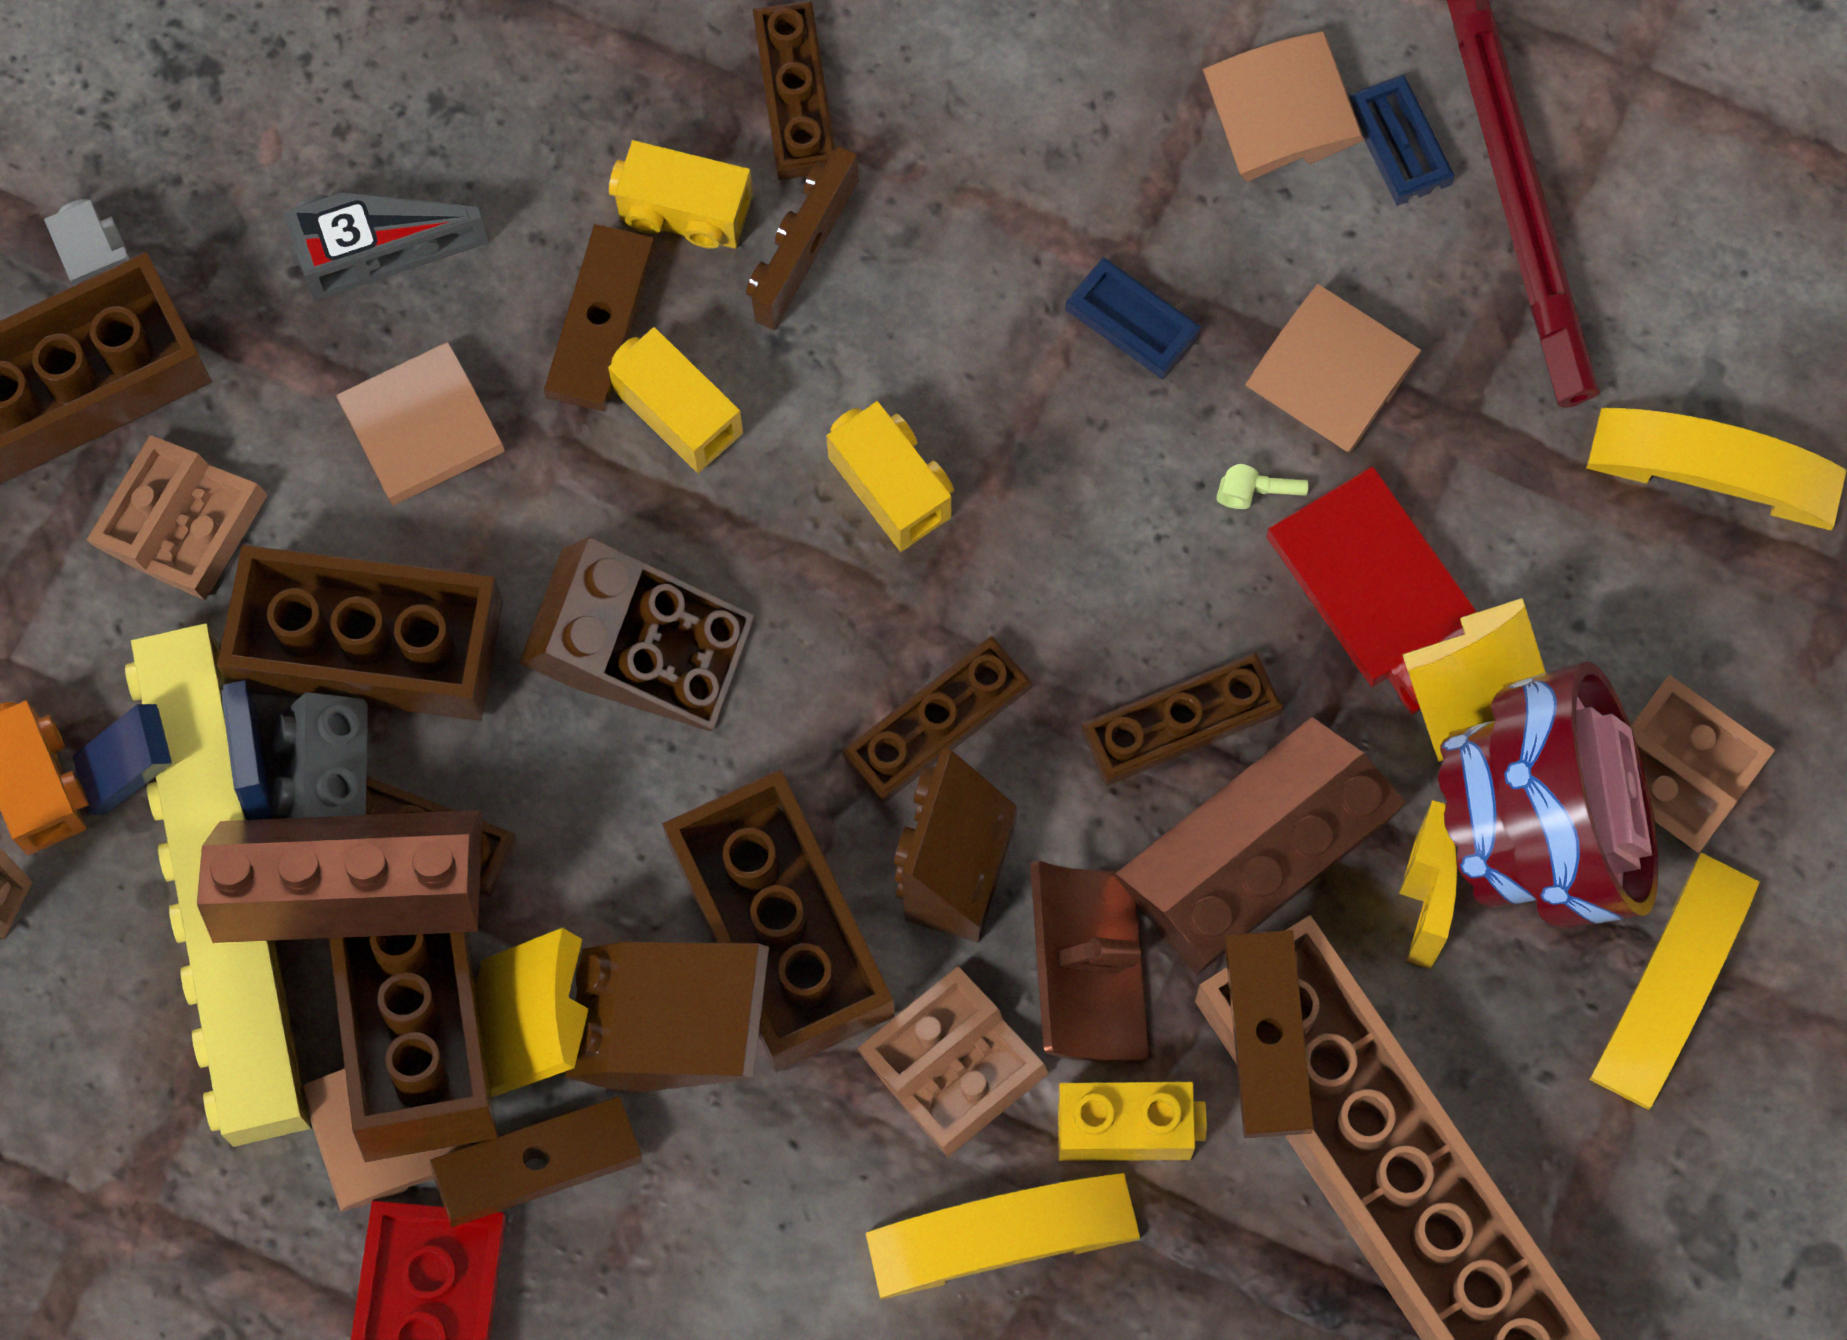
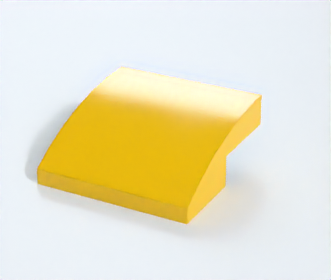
M1523 598L1460 618L1465 635L1403 654L1438 762L1444 760L1440 752V745L1449 736V732L1495 720L1491 712V702L1495 694L1503 688L1502 685L1546 673Z
M1432 800L1416 835L1399 891L1401 895L1423 901L1406 962L1427 969L1432 968L1448 938L1454 911L1457 882L1456 847L1449 837L1444 823L1446 805Z
M564 928L557 929L481 960L476 987L492 1097L575 1068L588 1008L569 998L582 939Z

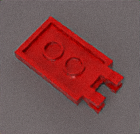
M1372 466L1269 527L1266 538L1371 688L1388 678L1404 706L1413 716L1421 711L1403 654L1465 635L1460 618L1477 613V611Z
M372 1201L351 1340H490L507 1220L504 1212H496L451 1228L444 1207Z

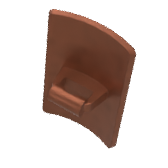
M1044 861L1031 862L1030 871L1042 1037L1045 1053L1057 1057L1085 1061H1145L1148 1057V1041L1136 902L1115 878L1114 875L1118 871L1076 869Z

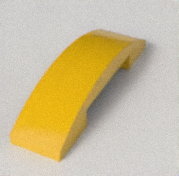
M1601 408L1586 469L1645 484L1648 483L1651 475L1771 505V516L1832 531L1835 525L1846 475V469L1828 459L1796 445L1755 431L1692 416L1626 408Z
M1703 853L1698 855L1671 910L1673 912L1621 1018L1616 1023L1589 1080L1647 1110L1652 1107L1720 973L1760 881Z
M1124 1173L1072 1180L998 1195L927 1213L866 1232L880 1300L945 1285L947 1280L1072 1251L1076 1255L1140 1240Z

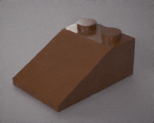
M619 942L583 948L581 963L576 973V1002L588 1008V1014L575 1068L566 1071L565 1078L625 1094L753 1079L769 947L753 943Z

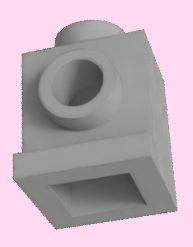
M80 199L72 201L63 206L57 214L44 219L73 286L130 259L112 216L101 221L90 200Z

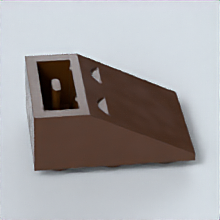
M587 537L561 550L519 664L574 689L700 729L712 731L755 615L602 542Z
M942 747L936 767L925 764L918 780L914 795V803L917 804L914 821H918L917 827L914 829L905 826L897 846L894 858V865L898 866L895 875V882H898L896 898L904 900L905 921L979 943L1015 829L1017 806L955 752Z

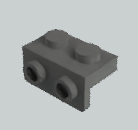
M305 692L277 717L272 733V747L275 753L280 754V775L275 779L272 787L271 803L273 815H278V819L366 815L368 705L364 699Z

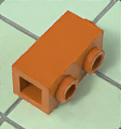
M25 700L18 704L16 702L0 704V811L12 840L29 856L87 830L79 809L89 804L75 772L72 770L64 774L56 753L66 748L50 714L41 718L28 701Z

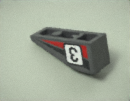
M339 193L330 197L326 195L309 197L301 201L296 208L283 212L314 301L489 243L479 208L475 206Z

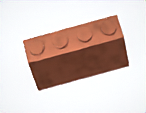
M1311 717L1115 873L1114 876L1193 973L1198 976L1226 953L1224 942L1226 935L1251 933L1390 821L1406 802L1364 752Z
M481 810L220 821L202 845L197 907L212 943L478 932L482 842Z

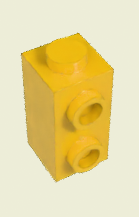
M634 140L631 142L626 160L618 159L615 162L609 182V195L615 196L619 219L625 221L631 228L647 234H658L662 230L682 235L692 244L708 249L718 248L719 245L737 249L753 198L751 172L748 168Z
M655 327L641 339L633 337L627 340L615 352L611 360L612 364L608 367L613 391L698 474L743 434L740 410Z
M876 401L863 411L860 408H853L847 411L832 424L831 432L826 435L829 460L900 552L951 519L950 494L954 492V487L947 474L937 462L931 461L926 464L914 448L917 445V439L913 431L898 413L890 417L880 403Z
M1193 1082L1059 1083V1161L1191 1160L1195 1149V1141H1206L1205 1101H1193Z

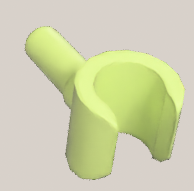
M1237 464L1227 470L1226 475L1221 479L1217 501L1230 508L1247 509L1251 505L1254 492L1306 496L1308 481L1268 478V476L1258 475L1257 470L1248 465Z

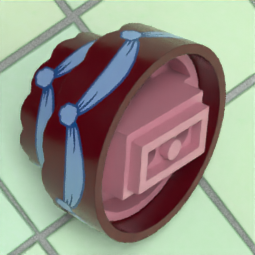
M1586 661L1502 685L1503 688L1495 694L1491 702V712L1494 716V721L1449 732V736L1440 745V752L1444 761L1439 769L1438 782L1440 790L1447 800L1444 811L1445 828L1451 840L1458 847L1456 859L1458 870L1464 879L1473 885L1475 900L1480 904L1488 905L1489 908L1536 900L1537 911L1541 919L1548 924L1558 926V929L1647 915L1654 906L1658 888V848L1654 815L1648 784L1634 734L1612 684L1597 665Z

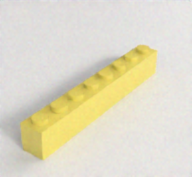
M207 623L131 640L134 662L125 664L126 679L133 701L142 700V704H157L172 764L156 776V782L147 783V794L155 821L164 820L167 842L158 844V855L165 880L167 882L175 880L179 903L169 905V915L177 943L186 942L190 965L181 967L180 974L188 1004H197L201 1028L192 1030V1041L200 1068L209 1066L213 1091L203 1094L209 1127L212 1132L220 1130L221 1135L233 1147L311 1129L309 1115L300 1091L303 1083L275 940L212 943L197 907L203 843L220 821L247 820L233 786L221 690H223L226 680L217 666L220 654L219 643Z

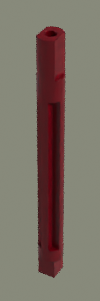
M1447 0L1454 33L1557 405L1565 408L1575 407L1600 395V391L1494 13L1491 10L1489 0Z

